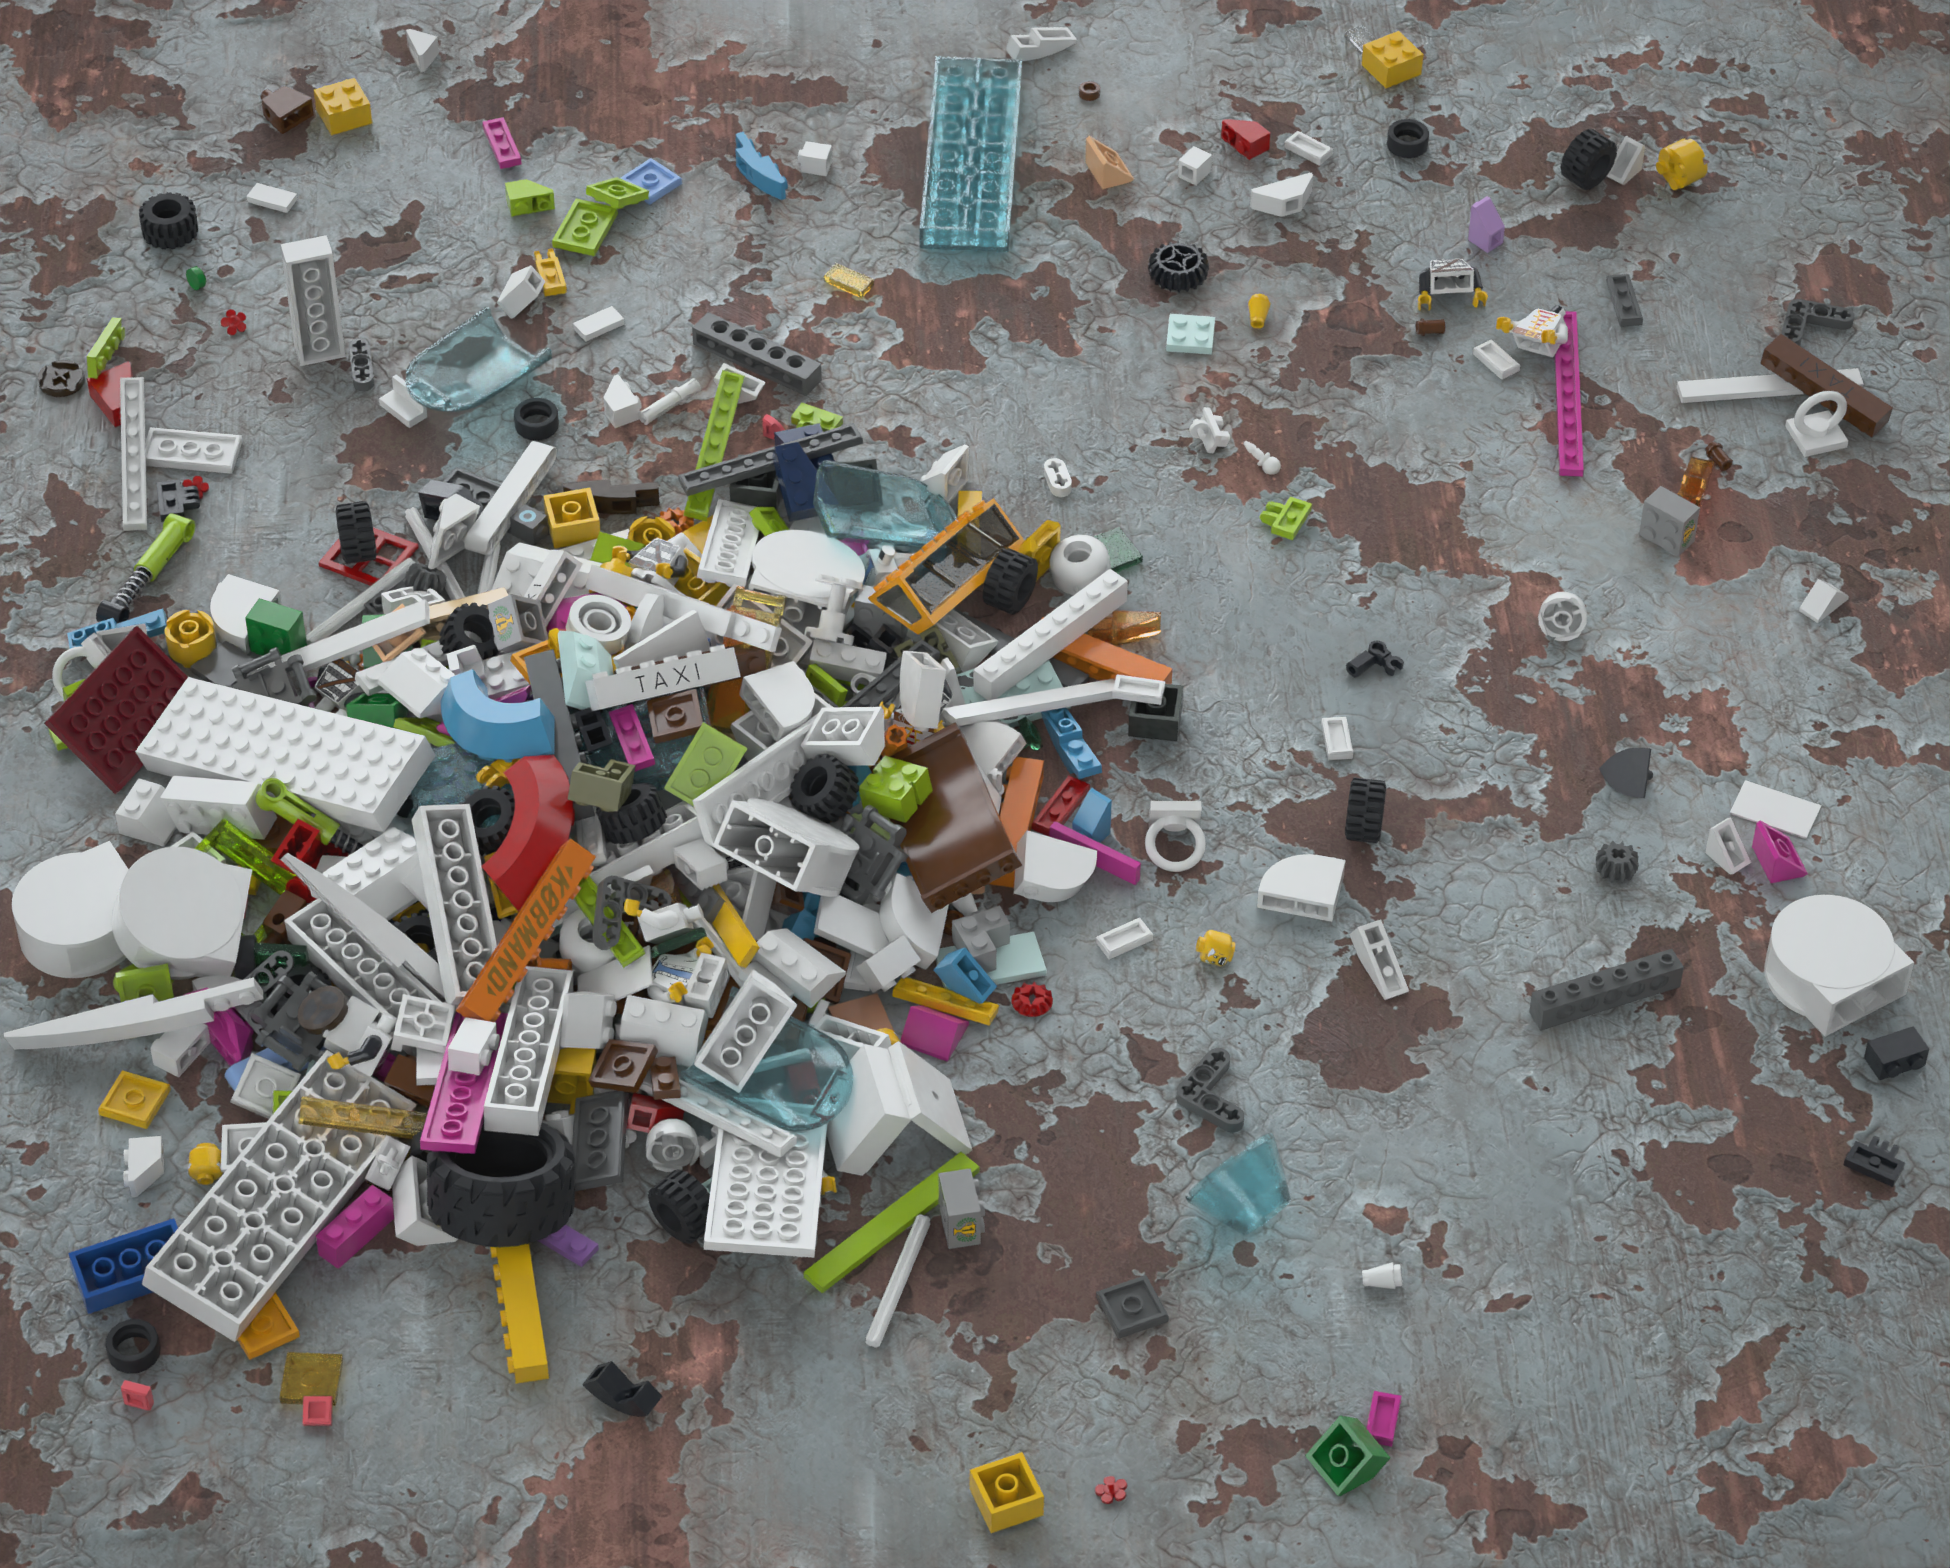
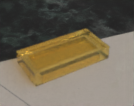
M838 263L824 275V282L861 298L874 286V279Z

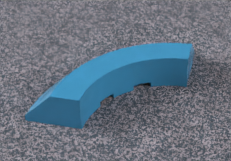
M473 669L450 677L440 701L441 714L448 733L464 751L476 754L484 760L503 759L509 763L513 759L525 756L555 754V717L541 698L522 703L498 702L488 697L487 687Z

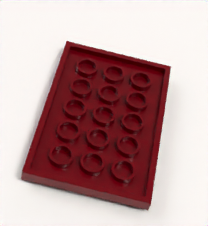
M136 626L44 724L116 794L143 766L135 751L188 676Z

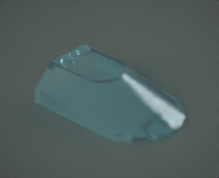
M485 307L418 354L406 369L405 385L409 395L424 407L444 412L464 411L483 404L551 360L552 353L551 349L546 347L534 356L507 338L492 317L491 309Z
M824 460L817 469L813 505L828 538L867 545L922 547L932 540L935 535L944 530L946 526L957 520L948 502L940 494L937 496L926 489L928 485L915 478ZM955 533V534H954L951 538H949L947 541H949V542L951 543V542L953 541V539L955 538V536L957 535V533Z
M734 986L732 987V989L730 990V997L728 999L723 1014L725 1013V1011L727 1010V1008L729 1007V1005L731 1004V1002L733 1001V999L735 998L740 989ZM792 1016L789 1017L740 1093L699 1069L694 1064L686 1071L682 1070L679 1074L681 1080L753 1116L789 1131L812 1130L833 1120L846 1106L853 1087L852 1067L848 1055L842 1046L832 1037Z

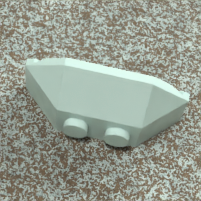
M559 631L557 635L565 703L567 706L580 710L590 708L591 705L585 681L592 680V674L607 671L608 676L614 675L611 655L595 638L573 631Z

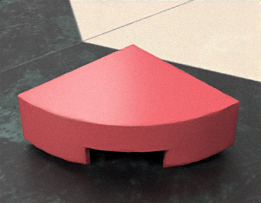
M766 414L763 418V436L774 440V432L785 429L775 418Z

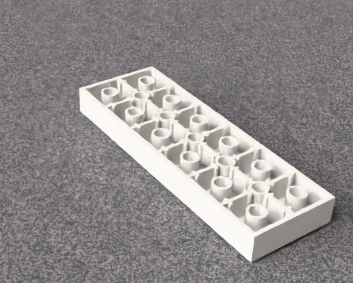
M190 677L184 682L135 751L147 771L170 777L183 776L258 782L260 786L266 779L277 778L285 784L288 791L328 817L383 833L436 756L423 735ZM267 792L270 797H275L273 793Z
M326 1050L145 1269L143 1286L234 1342L316 1242V1235L333 1221L365 1181L364 1178L385 1136L388 1135L398 1140L413 1119L417 1104L373 1077H369L349 1065L341 1069H332L327 1058L334 1054Z

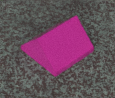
M1758 821L1756 823L1752 848L1770 883L1806 876L1808 873L1790 838L1763 821Z
M922 1005L911 1006L900 1041L907 1048L948 1062L969 1026V1021Z

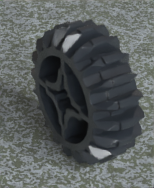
M1169 241L1168 245L1161 244L1160 248H1155L1154 252L1151 253L1148 270L1151 280H1154L1155 285H1161V289L1169 288L1170 292L1172 290H1178V292L1185 290L1188 292L1190 288L1196 289L1198 285H1203V281L1208 276L1209 263L1207 254L1203 253L1202 248H1196L1195 244L1188 245V242L1183 244L1179 243V241L1173 244Z

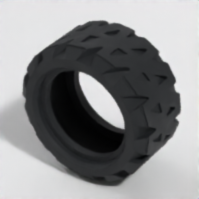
M483 1121L475 1154L446 1151L435 1152L431 1150L427 1154L428 1213L435 1225L441 1226L443 1232L454 1238L486 1247L525 1245L547 1238L548 1235L558 1232L567 1224L569 1217L573 1214L575 1205L574 1148L564 1134L548 1126L546 1123H541L539 1135L535 1136L485 1131Z

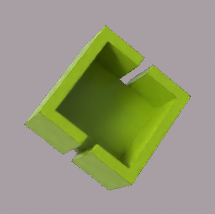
M888 756L883 757L873 769L874 774L870 773L859 786L863 809L868 805H872L878 810L880 815L905 823L918 809L917 804L921 805L933 791L928 768Z

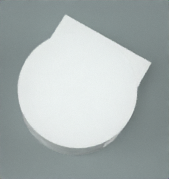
M784 530L763 537L755 545L752 554L754 573L747 580L745 591L802 634H805L806 627L818 628L822 610H827L832 585L815 581L819 573L838 578L839 582L842 581V578H847L863 583L865 568L860 557L851 548L832 537L805 530ZM846 588L841 612L846 614L843 630L849 627L854 620V608H851V605L855 602L854 594L859 590Z
M749 798L747 801L732 800L712 846L796 892H810L827 897L839 896L849 869L859 850V845L852 838L831 825L793 808L758 798Z
M110 841L82 853L63 854L47 859L28 871L16 886L12 898V911L21 950L26 959L44 973L63 978L89 977L103 973L126 959L113 934L112 911L124 876L129 869Z
M166 847L144 855L130 867L124 876L113 907L112 929L120 950L139 969L168 964L170 978L173 980L189 979L196 976H231L238 954L252 869L223 864L205 852L188 847Z
M1814 895L1794 901L1786 906L1776 917L1771 931L1764 971L1768 986L1777 999L1789 1009L1806 1016L1826 1037L1905 996L1914 962L1894 942L1889 927L1875 911L1850 898L1836 895Z

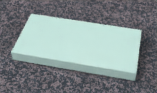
M1028 932L1010 936V944L996 948V970L987 972L996 985L1046 976L1047 970L1035 933ZM956 947L940 948L938 957L935 959L936 964L938 965L948 953L956 951ZM942 981L943 987L949 990V988Z

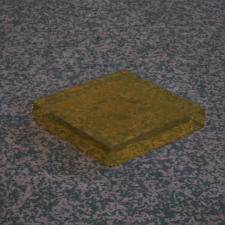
M287 1352L279 1397L280 1404L303 1405V1396H332L333 1406H336L343 1366V1354Z

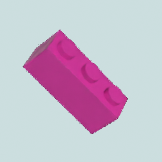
M371 1185L316 1235L319 1256L338 1269L342 1267L394 1219L392 1198L374 1185Z

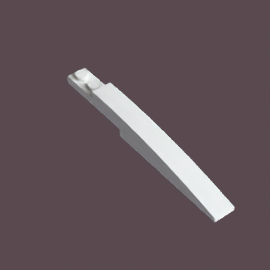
M591 565L585 586L586 589L637 607L646 594L664 595L665 610L663 616L677 620L691 610L697 611L704 630L770 652H775L782 628L596 565Z
M289 853L280 859L393 970L403 964L441 1002L446 1003L439 964L424 950L360 899Z
M253 977L160 1002L152 994L4 1033V1038L14 1050L77 1046L148 1036L214 1021L215 1011H225L231 1007L242 1004L248 1005L254 1001L264 999L263 989Z

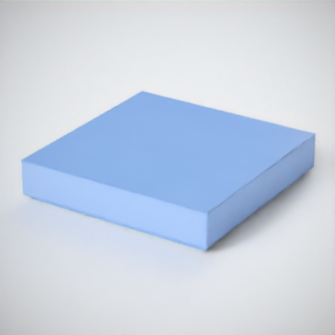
M652 158L621 177L625 181L649 190V199L643 200L649 205L682 184L681 177Z

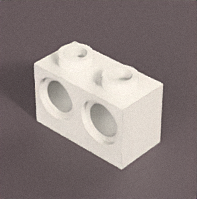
M705 953L700 954L686 988L688 993L683 995L686 1007L705 1010L708 1018H713L730 977L726 958Z

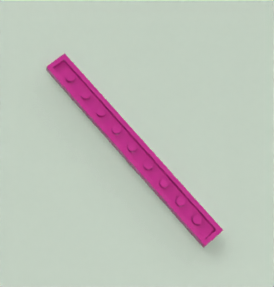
M1565 311L1566 314L1563 319L1568 327V340L1565 344L1559 346L1554 355L1559 476L1583 477L1577 312Z

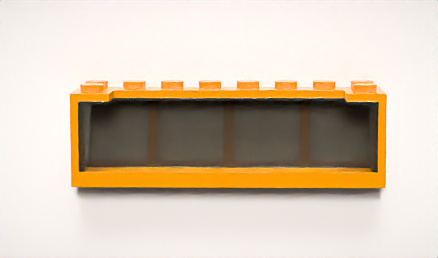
M994 498L987 503L982 500L972 507V513L968 510L956 518L957 520L950 523L944 530L935 535L932 540L921 547L922 550L920 549L909 557L910 560L908 559L897 567L898 570L896 569L885 577L886 580L884 579L873 587L875 592L868 599L919 635L936 624L985 581L991 564L1000 552L1007 548L1018 552L1025 540Z

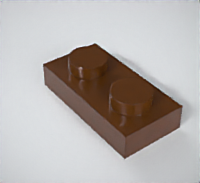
M665 1056L655 1058L649 1069L654 1100L681 1098L676 1058Z

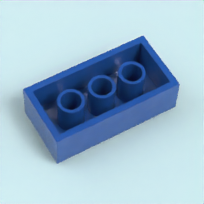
M175 1218L68 1253L71 1269L88 1314L153 1293V1291L142 1285L145 1269L178 1229Z

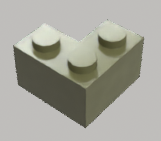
M610 760L604 768L579 762L572 770L568 800L575 801L576 804L581 806L592 805L600 807L601 810L606 812H618L631 794L635 765Z

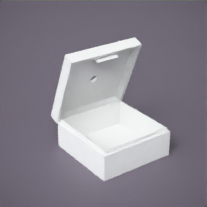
M899 1041L888 1049L863 1044L817 1100L818 1106L829 1107L826 1134L837 1171L863 1176L911 1120L955 1153L962 1152L966 1155L973 1151L950 1079Z

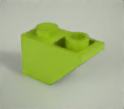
M528 179L505 183L506 201L511 217L555 209L553 189Z

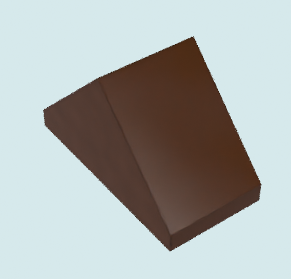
M776 882L770 909L788 916L802 912L805 908L803 892H796Z

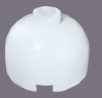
M1556 592L1549 595L1543 601L1538 615L1539 626L1545 635L1556 637L1554 640L1570 641L1581 634V631L1587 624L1586 606L1575 594Z
M679 1119L660 1121L652 1127L647 1135L646 1157L648 1161L650 1160L653 1163V1167L664 1172L682 1170V1166H686L689 1163L690 1166L693 1165L699 1157L698 1137L695 1130L685 1121Z

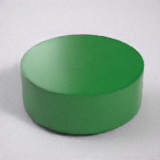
M194 266L186 271L187 281L194 290H199L206 286L205 274L199 267Z

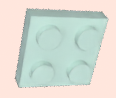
M1170 314L1166 351L1212 355L1215 317Z

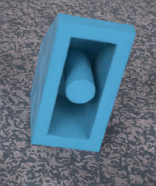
M1091 788L1072 822V830L1101 843L1111 831L1112 800Z
M966 948L948 953L934 969V972L949 990L979 1004L983 1003L997 987Z

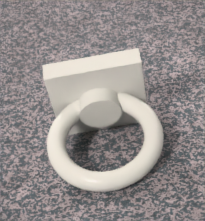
M1835 391L1819 392L1809 397L1800 405L1796 411L1795 418L1786 420L1785 427L1804 457L1847 448L1848 439L1838 425L1847 410L1846 399ZM1833 400L1837 403V410L1833 416L1829 410L1806 415L1811 407L1822 401Z
M95 633L81 643L83 647L68 649L55 662L52 678L54 686L62 698V688L66 687L63 682L62 673L68 661L75 657L85 656L89 663L96 668L111 652Z
M1201 801L1150 802L1149 830L1145 838V847L1149 858L1161 869L1181 872L1192 868L1201 860L1206 847L1205 835L1199 826L1202 811ZM1162 828L1173 832L1188 828L1193 833L1196 841L1193 854L1186 860L1179 862L1164 859L1157 852L1155 846L1158 832Z

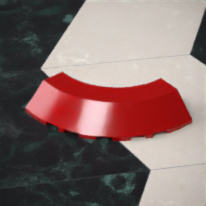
M554 755L525 756L504 772L514 793V817L502 845L481 866L495 886L518 912L561 846L569 840L571 826H574L575 810L573 808V801L568 800L569 778Z

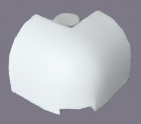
M412 586L381 593L384 614L391 613L402 603L406 607L424 599L429 603V606L445 602V599L431 588L427 589V592L413 591Z

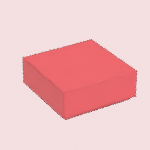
M124 1380L121 1386L124 1404L144 1410H151L154 1404L151 1387Z
M303 1396V1426H332V1396Z

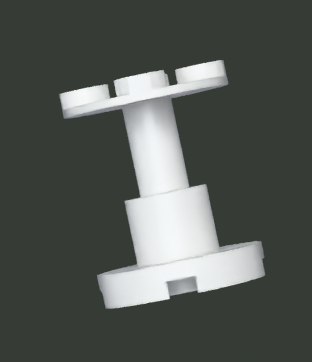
M819 573L815 581L832 585L827 610H822L818 628L806 627L804 635L812 639L819 638L852 646L854 636L842 633L846 614L841 612L846 588L863 591V583L847 578H842V581L839 582L838 578Z

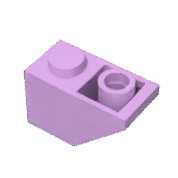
M1486 196L1482 200L1475 202L1471 207L1468 240L1488 253L1503 243L1505 226L1491 198Z

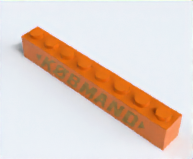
M569 839L561 846L455 1011L464 1017L489 1022H495L501 1014V1011L498 1009L502 1002L506 1004L515 992L511 988L516 981L519 983L528 972V969L525 968L529 960L533 962L539 955L541 948L538 946L542 940L547 941L555 929L552 927L556 919L560 920L568 909L565 904L569 898L573 900L581 889L578 885L581 879H586L593 871L594 866L591 864L596 858L595 855L572 839Z

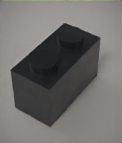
M1912 1026L1868 1041L1864 1059L1880 1081L1889 1077L1894 1078L1901 1073L1918 1070L1925 1066L1929 1047L1915 1027Z

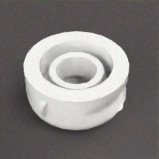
M1074 535L1059 542L1051 552L1049 562L1055 586L1067 594L1075 595L1111 569L1110 556L1105 545L1095 537L1088 535Z
M588 595L579 598L571 606L566 631L577 632L597 639L606 651L613 655L620 651L626 643L631 626V617L627 609L618 601L603 595Z
M578 909L571 913L567 919L563 920L560 930L559 950L562 959H571L573 970L584 974L616 960V957L610 949L601 950L594 943L587 942L581 938L585 934L593 933V926L581 909Z

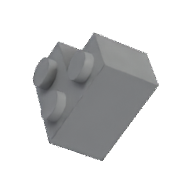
M1000 906L953 920L952 941L957 950L966 948L986 973L996 970V948L1010 944V923Z

